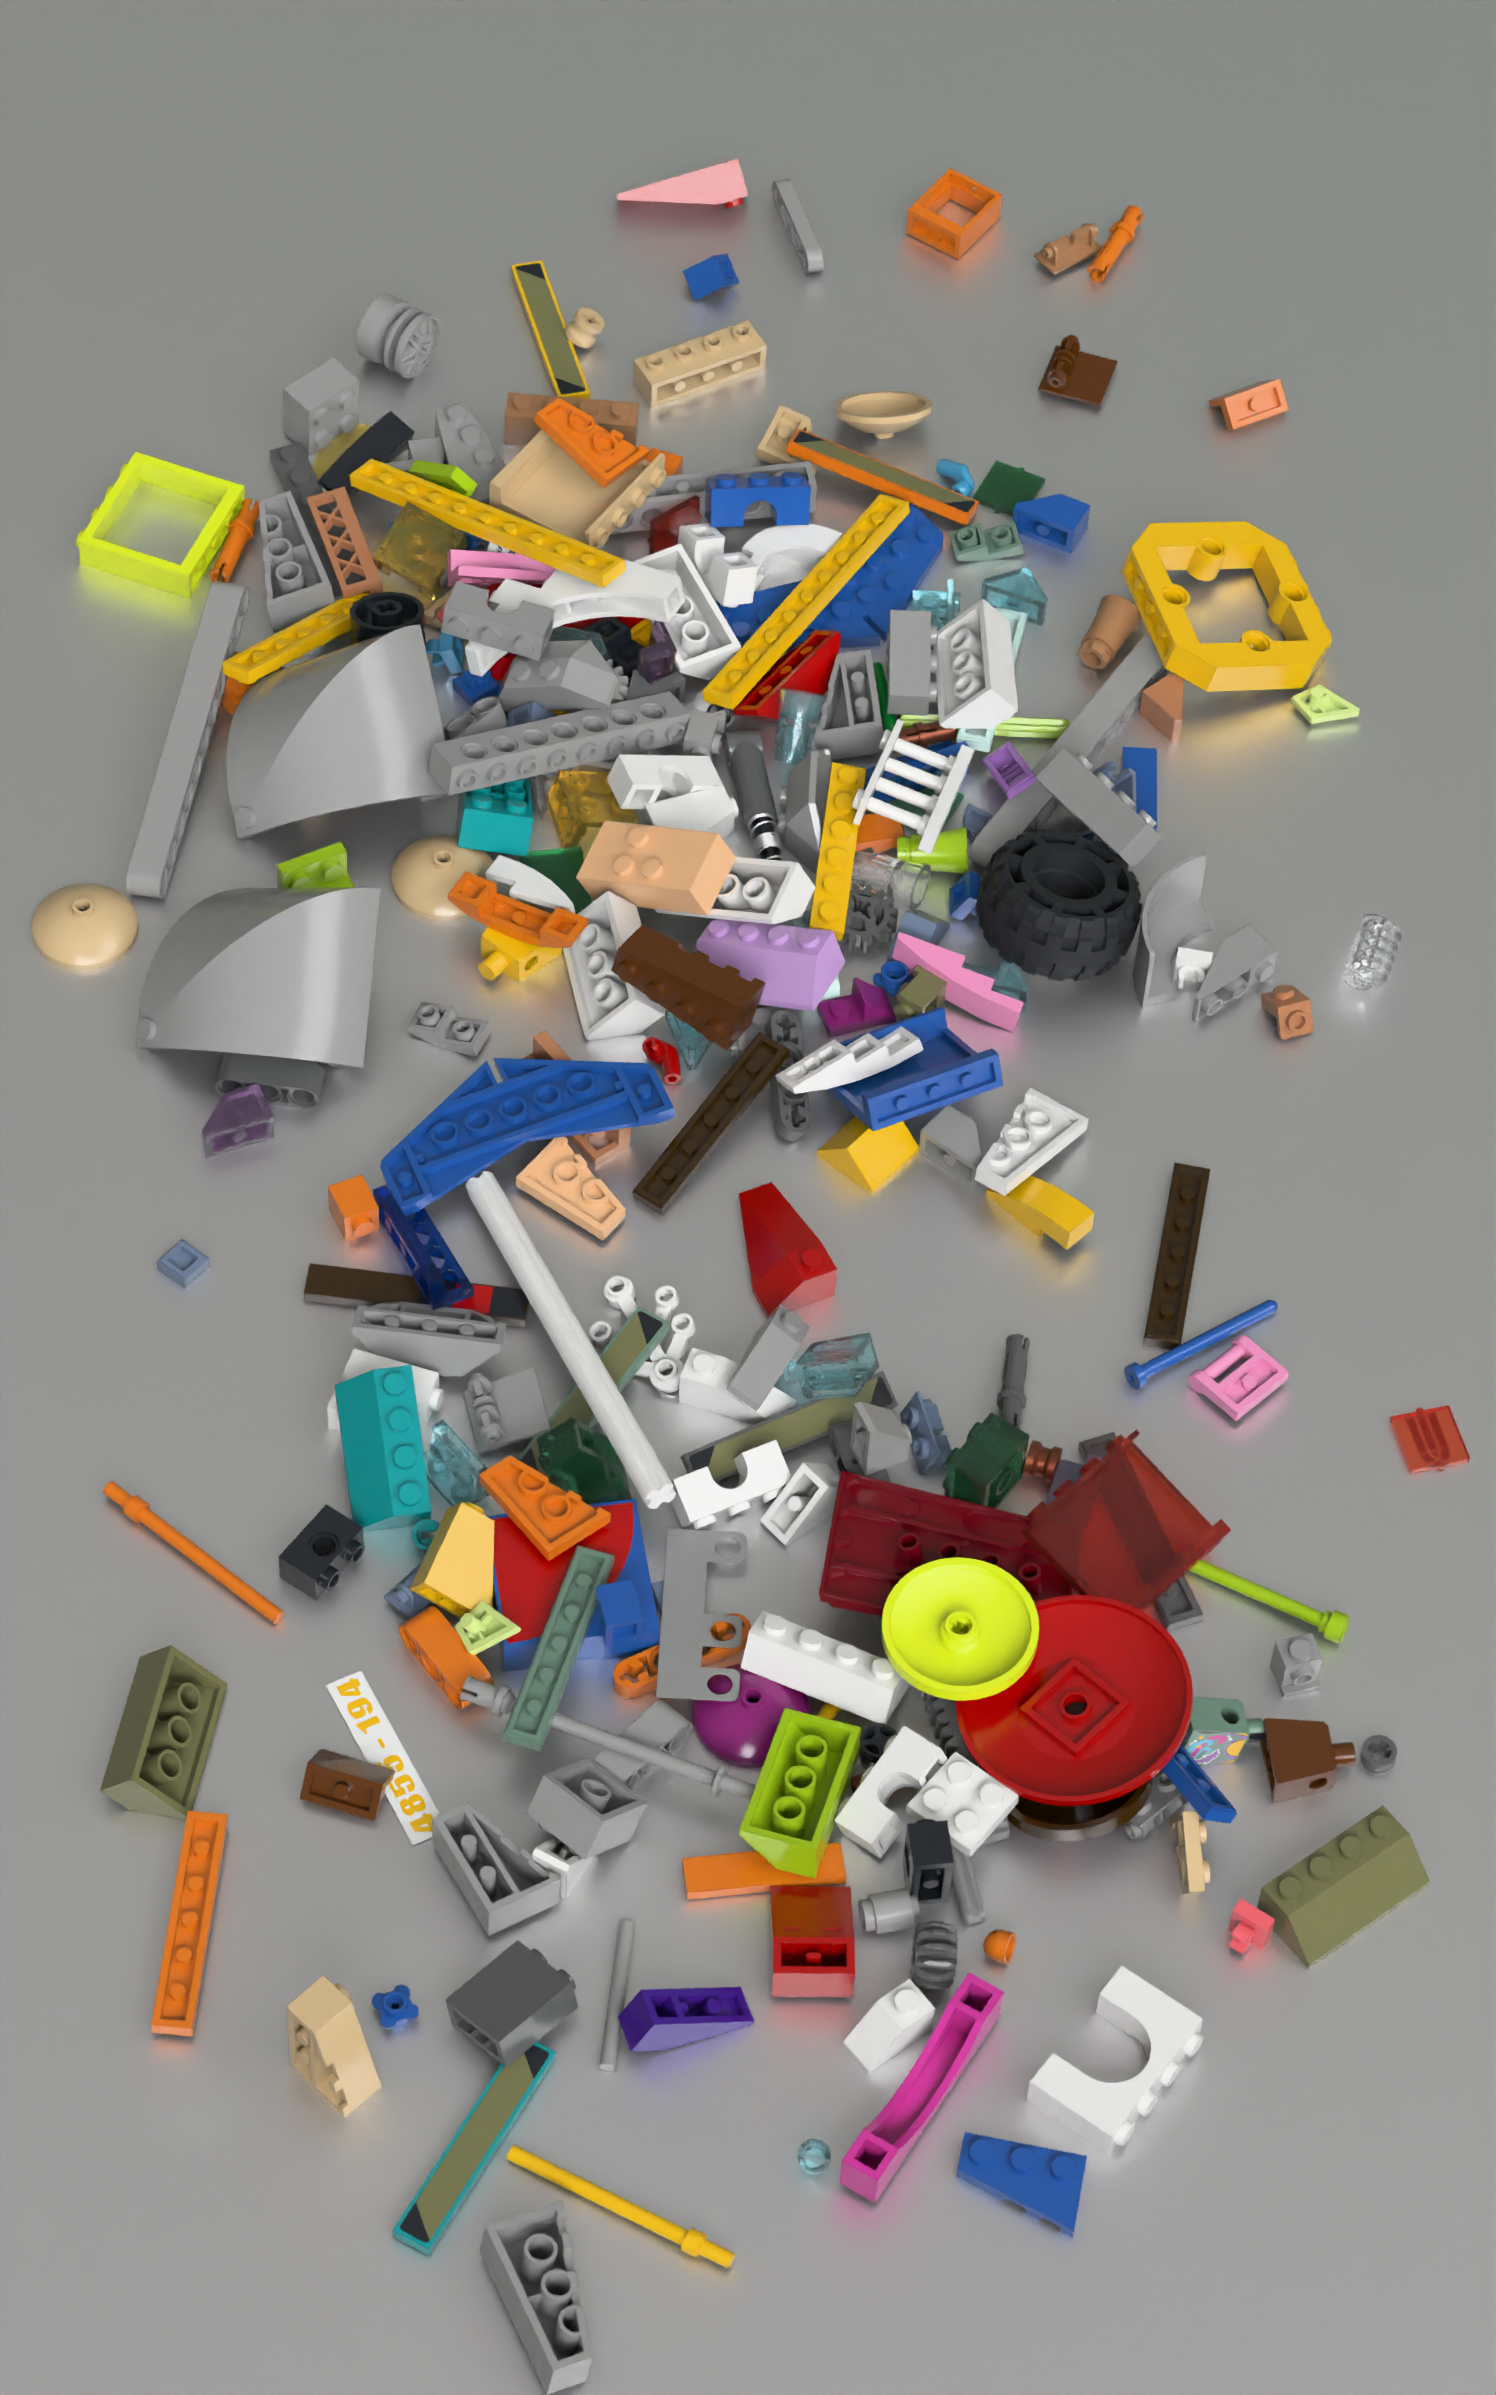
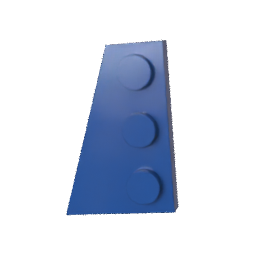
M964 2132L956 2176L1000 2200L1006 2198L1025 2208L1026 2214L1038 2220L1041 2217L1059 2226L1060 2232L1073 2238L1087 2156Z

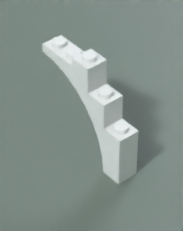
M624 559L626 571L604 588L558 569L544 581L541 589L506 578L499 588L491 594L489 607L495 612L508 614L515 612L523 600L554 609L553 629L564 624L586 619L615 616L646 618L668 623L685 602L680 576ZM468 641L464 648L470 673L480 677L497 660L508 653L507 651L473 641Z

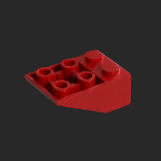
M770 1886L771 1996L853 1997L855 1944L850 1887Z

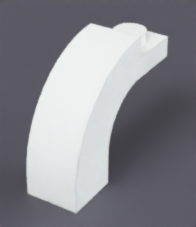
M809 523V525L774 526L756 534L742 547V553L758 566L754 592L758 591L770 574L778 570L801 568L811 571L843 536V533L825 526Z

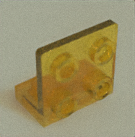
M558 770L547 794L546 801L562 850H576L581 837L586 834L587 827L601 828L604 821L639 823L635 809H620L607 781L610 772Z

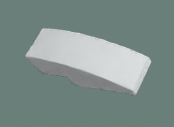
M498 855L485 872L486 879L496 883L497 893L551 914L557 907L575 913L574 904L555 883L521 862Z

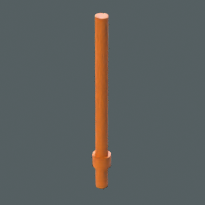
M113 1481L105 1486L103 1493L122 1507L123 1514L132 1521L143 1523L273 1624H277L283 1618L284 1612L152 1512L150 1504L141 1497L130 1495Z

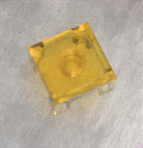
M407 501L373 555V561L377 570L387 576H390L391 571L417 585L418 593L433 601L441 589L440 579L447 569V553L451 549L465 550L467 547L466 535Z

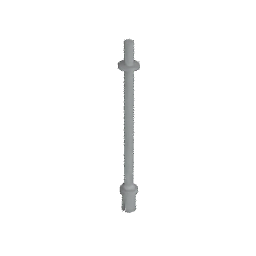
M472 1676L467 1677L462 1688L466 1691H462L460 1695L461 1700L492 1710L493 1715L498 1717L511 1713L517 1699L514 1693L511 1692V1687L506 1685L497 1687L475 1679ZM559 1713L555 1714L551 1724V1728L710 1785L711 1797L717 1798L721 1790L751 1800L756 1786L727 1775L729 1765L722 1763L717 1771Z

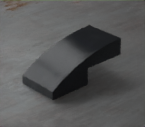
M603 617L583 629L585 637L592 641L606 661L612 659L613 668L621 666L623 668V676H628V680L631 679L634 669L641 673L654 665L653 653L634 641L631 636V628L615 617Z

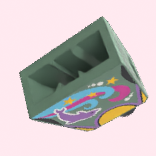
M1193 1697L1191 1721L1181 1744L1200 1767L1231 1763L1237 1759L1245 1742L1263 1741L1264 1724L1261 1718L1246 1719L1243 1704L1238 1699Z

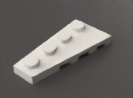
M1030 1087L1025 1094L1023 1103L1019 1104L1015 1109L1009 1124H1005L1001 1130L1000 1138L996 1143L992 1144L978 1165L975 1180L1005 1196L1087 1130L1089 1119Z

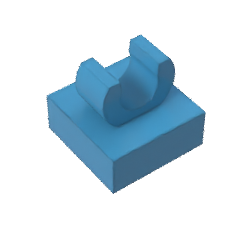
M441 632L440 639L427 641L426 653L427 655L433 654V666L446 665L450 674L464 672L465 645L461 638Z

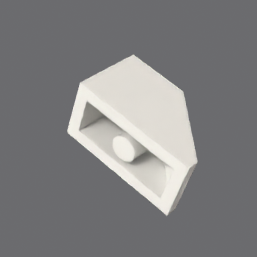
M803 1462L760 1521L784 1545L789 1546L833 1513L840 1476L827 1463Z
M908 1979L877 2000L843 2041V2046L869 2075L932 2031L935 2007L916 1985Z

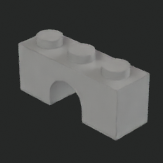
M456 581L444 607L442 633L540 661L551 637L555 615L554 609L522 600L520 607L515 612L508 614L498 613L487 605L489 590Z

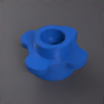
M899 961L886 962L881 967V973H876L873 976V983L876 986H882L890 996L896 997L900 987L905 982L910 983L913 980L908 967Z
M397 1985L391 1992L385 1994L376 1993L373 1996L372 2006L379 2011L382 2027L386 2029L400 2028L418 2017L419 2009L416 2005L412 2004L409 1998L410 1989L407 1986ZM397 2004L399 2008L392 2009L391 2006Z

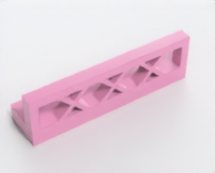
M453 549L447 553L448 586H455L456 581L479 588H488L492 584L503 583L506 578L525 584H543L556 570V568L521 554Z

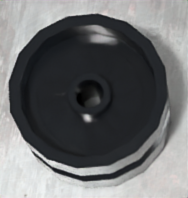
M380 592L364 596L353 603L350 609V625L353 633L351 636L352 645L406 626L420 624L426 648V636L423 630L425 627L423 603L416 597L398 592Z

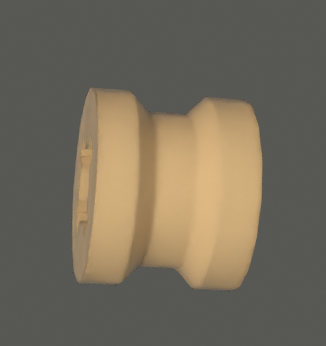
M580 307L574 314L575 320L569 322L566 326L565 334L575 345L581 348H591L596 341L595 335L600 334L605 328V322L596 311L587 307Z

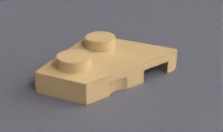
M780 405L757 448L755 457L773 465L805 462L803 459L788 454L786 448L788 442L798 429L811 433L810 417ZM812 464V468H813V472H814V476H815L816 471H817V466L814 465V464Z
M1196 1811L1180 1812L1170 1816L1171 1829L1177 1828L1178 1846H1176L1175 1852L1182 1893L1205 1892V1884L1210 1883L1209 1862L1207 1859L1202 1860L1201 1844L1206 1843L1207 1840L1206 1824L1203 1819L1199 1820V1815Z

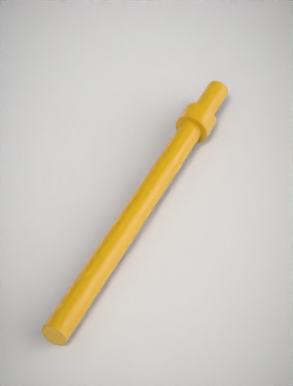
M513 2145L508 2152L507 2160L681 2245V2251L695 2258L701 2255L727 2269L733 2263L735 2253L707 2240V2234L694 2228L687 2230L516 2145Z

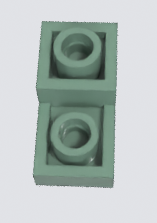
M1015 521L984 531L981 523H976L949 532L956 560L990 561L1024 553Z

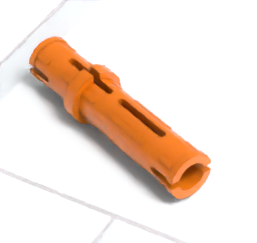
M1127 206L1120 220L1115 222L1110 228L1108 239L1087 268V274L1091 273L1089 277L1097 282L1104 281L1125 245L1130 244L1134 239V232L1144 219V213L1140 214L1142 210L1137 206Z
M245 499L241 504L242 506L237 517L231 520L228 528L229 534L209 573V578L212 582L218 581L220 574L223 575L220 582H230L231 575L247 541H250L254 536V526L260 515L258 501H255L250 510L249 507L252 499Z

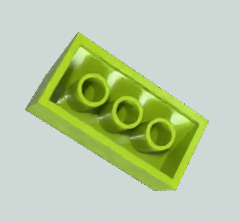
M787 1708L784 1709L739 1829V1835L776 1869L816 1878L835 1825L834 1820L837 1817L838 1808L843 1802L859 1758L861 1727Z

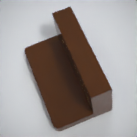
M320 1749L307 1763L300 1799L375 1821L380 1814L385 1788L393 1780L395 1771L329 1750Z

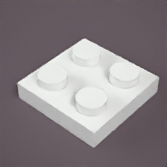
M955 1751L908 1803L906 1814L916 1821L922 1819L947 1820L951 1845L970 1858L1018 1804L1019 1795Z

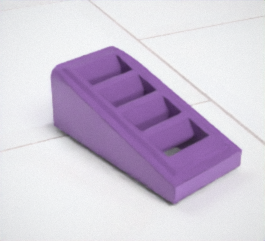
M1010 741L982 760L1009 799H1012L1037 781L1033 771Z

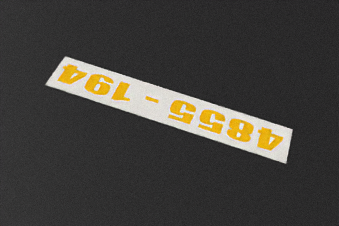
M362 1671L327 1684L326 1687L367 1762L395 1771L393 1780L386 1786L384 1794L412 1845L414 1846L432 1838V1818L441 1814Z

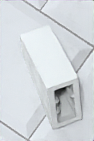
M721 785L645 804L644 825L718 833L724 840L734 833V819L738 817L739 813L734 797L729 798L724 786Z
M354 1348L338 1384L373 1369L407 1366L410 1364ZM411 1365L419 1423L427 1424L432 1410H439L444 1390L439 1388L438 1372ZM334 1391L327 1406L328 1429L340 1430Z

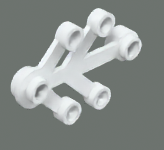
M614 1276L610 1278L604 1287L605 1297L609 1305L613 1308L621 1309L628 1320L637 1309V1305L634 1302L636 1298L634 1286L627 1277ZM665 1285L660 1287L655 1293V1300L658 1305L654 1315L669 1322L672 1310L679 1304V1297L675 1288ZM624 1286L621 1291L613 1292L617 1287ZM666 1295L673 1296L672 1299L667 1302L661 1301L662 1298ZM687 1313L677 1314L672 1319L671 1326L675 1335L667 1354L665 1355L660 1342L649 1356L652 1362L645 1361L635 1374L650 1378L652 1385L663 1392L671 1393L679 1389L680 1375L684 1368V1363L681 1359L689 1337L696 1330L692 1317ZM605 1321L594 1323L589 1330L593 1343L598 1347L607 1346L618 1333V1331L612 1330ZM689 1323L687 1328L678 1329L680 1324ZM600 1331H607L605 1336L596 1337ZM673 1369L669 1375H661L664 1371Z

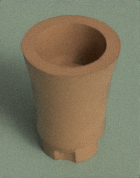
M1106 595L1101 599L1096 615L1083 637L1077 653L1085 666L1093 670H1103L1115 658L1129 636L1142 624L1143 619L1137 606L1128 599L1118 595Z

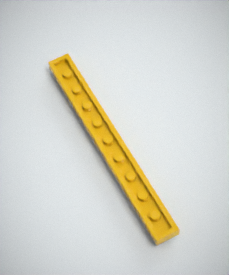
M372 458L349 475L351 486L602 588L626 571L625 562L622 558Z
M880 494L704 688V701L733 710L910 513L909 502Z

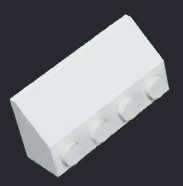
M682 544L632 561L680 576L685 602L668 623L649 620L680 673L705 680L713 679L741 649V645Z
M981 599L937 631V643L933 645V652L937 653L935 676L937 682L939 725L943 728L993 729L1001 722L1010 719L1018 711L1010 621L987 601Z
M736 857L708 916L655 910L657 913L778 924L803 916L816 887L798 862Z
M607 891L577 914L588 918V925L571 947L563 948L584 1037L589 1041L640 1034L665 1015L661 1005L651 1001L644 993L631 984L624 982L611 971L618 948L641 926V921L636 905Z
M765 1611L762 1612L749 1631L741 1663L742 1669L873 1722L883 1724L887 1723L910 1686L898 1674L888 1659L877 1657L857 1649L853 1645L842 1643L822 1635L816 1630L807 1629L787 1621L781 1616Z

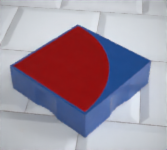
M636 1499L588 1504L595 1509L601 1507L611 1513V1522L550 1561L544 1557L507 1514L486 1516L494 1521L493 1594L496 1599V1610L521 1628V1631L499 1642L504 1672L529 1669L577 1545L614 1555V1565L606 1584L633 1579L644 1615V1639L605 1646L602 1636V1614L598 1604L577 1660H607L631 1657L659 1644V1624Z

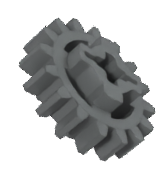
M853 883L852 890H850L842 941L837 940L839 946L843 943L848 944V951L850 952L853 951L855 946H860L862 952L865 953L867 952L868 945H872L878 950L880 949L881 940L889 943L891 941V933H896L898 908H893V898L884 899V890L882 889L876 893L871 892L872 887L870 884L864 890H861L857 883Z

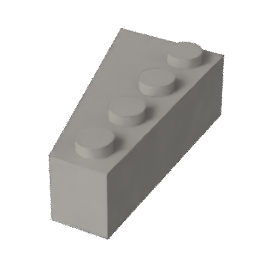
M291 491L259 501L263 542L262 551L265 567L264 576L267 593L266 602L273 632L287 628L335 602L331 583Z
M562 2200L485 2226L479 2250L547 2395L585 2382L592 2361L584 2310L581 2307L578 2294L577 2274L574 2271L571 2258V2242L564 2221L565 2211Z

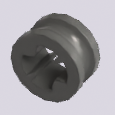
M1371 1736L1363 1743L1360 1754L1361 1763L1365 1769L1375 1774L1389 1772L1395 1763L1397 1747L1386 1736ZM1379 1749L1385 1751V1756L1380 1757L1378 1761L1372 1758L1373 1752L1376 1753Z

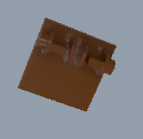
M1068 335L1062 339L1061 346L1056 345L1038 390L1100 406L1118 361L1081 352L1079 339L1075 335Z

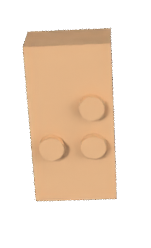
M604 821L576 878L594 901L605 892L610 891L637 907L708 916L736 857L718 833Z

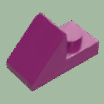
M853 978L851 995L820 1002L817 1008L829 1038L896 1022V1016L885 991L859 978Z

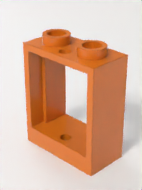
M950 168L908 209L906 233L959 259L1000 218L1002 194ZM951 199L977 214L962 227L936 213Z

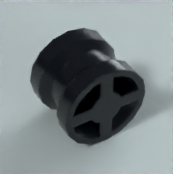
M875 1723L867 1726L862 1731L858 1759L866 1770L870 1766H875L883 1755L887 1741L897 1734L891 1726ZM873 1748L877 1749L879 1753L874 1752Z

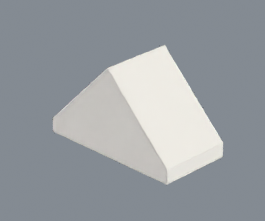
M557 1837L535 1847L532 1854L533 1861L548 1873L552 1871L561 1879L560 1897L565 1900L569 1898L595 1857L593 1856L585 1860L581 1856L571 1853L567 1845Z

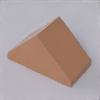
M1172 672L1142 691L1139 714L1168 740L1178 743L1182 723L1184 679Z

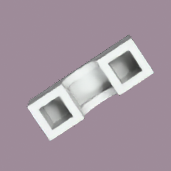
M709 523L680 526L678 544H682L712 597L720 605L728 608H735L739 604L752 603L758 566L742 552L724 554L725 537L717 529L710 527Z
M619 754L607 777V781L620 809H644L645 804L655 802L661 790L671 794L673 797L723 785L709 756Z
M777 1440L745 1451L733 1459L739 1472V1482L734 1489L722 1488L716 1484L708 1466L673 1479V1489L676 1495L671 1502L681 1527L684 1528L694 1524L695 1529L698 1530L717 1522L715 1517L717 1514L728 1510L731 1517L750 1509L751 1505L749 1502L762 1497L764 1503L775 1500L792 1478Z
M903 1726L898 1734L893 1735L887 1741L883 1755L875 1766H870L864 1772L860 1786L852 1797L846 1798L839 1806L837 1817L834 1821L842 1834L881 1859L903 1829V1825L895 1812L887 1808L889 1797L894 1791L902 1787H914L920 1791L948 1760L943 1750L908 1727Z

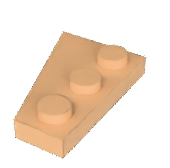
M566 1137L554 1138L516 1177V1186L602 1241L625 1218V1207L601 1179H596L587 1168V1162L580 1154L576 1155L568 1145Z

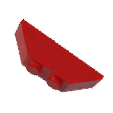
M815 630L807 636V640L785 653L733 709L735 714L769 723H786L787 725H792L802 720L804 713L812 705L820 702L828 691L831 673L840 649L841 635L839 631Z

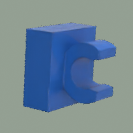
M465 670L462 675L453 679L454 691L470 707L485 697H496L500 684L491 676L490 670L482 677L471 674L470 670Z
M969 870L949 888V916L960 921L970 912L977 916L975 905L981 883V875Z

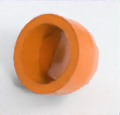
M999 1929L990 1932L983 1942L985 1954L996 1962L1008 1964L1015 1949L1016 1934Z

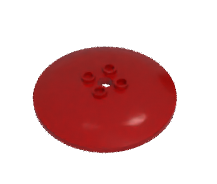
M1067 1595L1035 1602L1039 1618V1637L1035 1656L1027 1671L1013 1685L995 1695L977 1700H956L955 1702L956 1717L965 1747L980 1769L1019 1796L1031 1801L1058 1806H1081L1096 1804L1123 1796L1137 1789L1159 1773L1175 1755L1186 1736L1193 1710V1688L1191 1674L1184 1654L1175 1639L1154 1618L1118 1600L1091 1595ZM1079 1702L1086 1706L1085 1711L1078 1715H1071L1065 1711L1067 1706L1072 1703Z

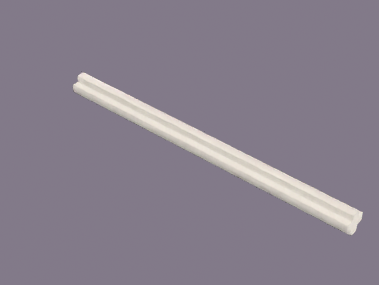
M484 1171L479 1178L471 1177L465 1185L471 1201L646 1506L656 1509L662 1502H671L676 1495L672 1481L495 1176L491 1172Z

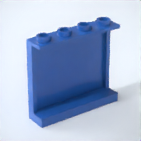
M939 1007L867 1032L880 1040L902 1026L920 1038L923 1051L872 1076L826 1090L874 1132L1003 1086L999 1054L992 1048L980 1053L975 1052L947 1028L945 1009ZM867 1033L841 1041L839 1043L843 1046H847Z

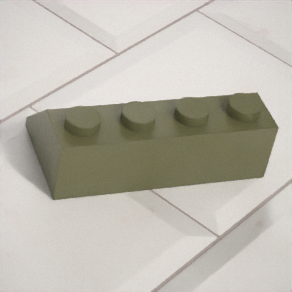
M172 1645L140 1656L100 1791L128 1810L186 1820L187 1811H191L227 1683Z
M1382 1805L1261 1888L1257 1908L1275 1919L1273 1930L1303 1964L1310 1968L1429 1886L1430 1881L1410 1834Z

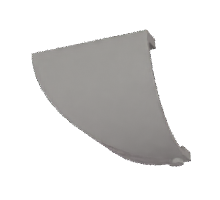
M420 624L406 626L270 673L259 679L248 689L242 697L231 722L226 753L227 784L238 839H247L284 825L344 810L412 798H421L422 802H431L448 796L428 773L432 744L446 740Z
M369 887L241 888L219 892L197 903L172 926L153 957L141 996L135 1048L236 1053L328 1063V1066L363 1068L381 889Z

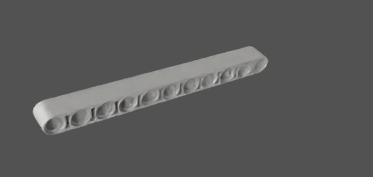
M217 581L211 583L126 876L127 894L164 898L166 895L228 676L223 674L222 662L234 656L249 604L248 585Z
M1149 632L1144 635L1033 768L1032 771L1035 776L1063 748L1074 757L1078 752L1081 753L1093 765L1140 708L1142 691L1169 673V670L1165 669ZM1037 780L1012 799L1008 798L975 838L969 850V859L986 867L992 855L1008 840H1015L1017 835L1029 831L1036 833L1060 803Z

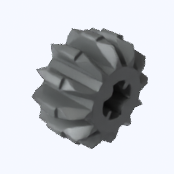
M940 1921L921 1922L916 1926L915 1934L913 1935L911 1957L912 1981L916 1986L939 1990L940 1988H950L954 1983L958 1953V1937L954 1925L945 1924Z

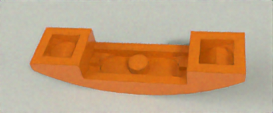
M466 871L447 895L450 902L476 921L508 937L532 945L550 948L571 947L588 925V918L557 907L551 914L497 893L495 882Z

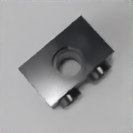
M326 1504L279 1555L280 1578L317 1601L326 1590L331 1591L337 1585L341 1573L349 1564L354 1565L361 1558L365 1549L363 1527ZM321 1553H329L330 1555L321 1556V1555H319V1554H321Z
M922 1819L915 1823L907 1824L902 1861L903 1872L909 1895L915 1894L919 1905L945 1903L949 1900L954 1861L947 1820Z

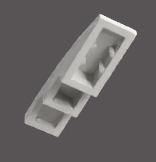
M901 1026L880 1040L869 1033L847 1046L832 1040L778 1073L775 1077L780 1084L794 1094L825 1090L859 1081L889 1069L924 1049L920 1038Z

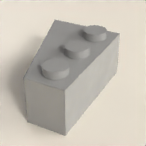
M871 649L837 654L828 684L829 691L826 702L823 703L821 709L822 716L819 727H816L814 734L816 750L831 749V760L882 753L883 750L879 749V745L884 734Z

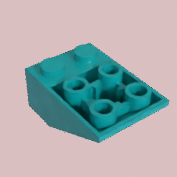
M520 779L459 793L457 819L458 847L527 857L534 820L529 779Z

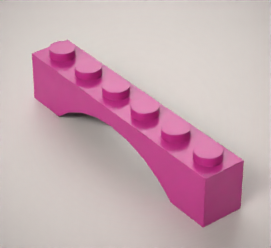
M971 1973L967 1974L948 2002L929 2041L903 2083L882 2111L862 2130L843 2158L840 2184L876 2203L1000 2017L1004 1996L1003 1991Z

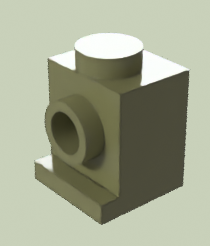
M917 965L914 968L913 980L910 983L905 982L896 995L898 1004L893 1009L896 1018L902 1021L942 1007L945 1003L947 982Z

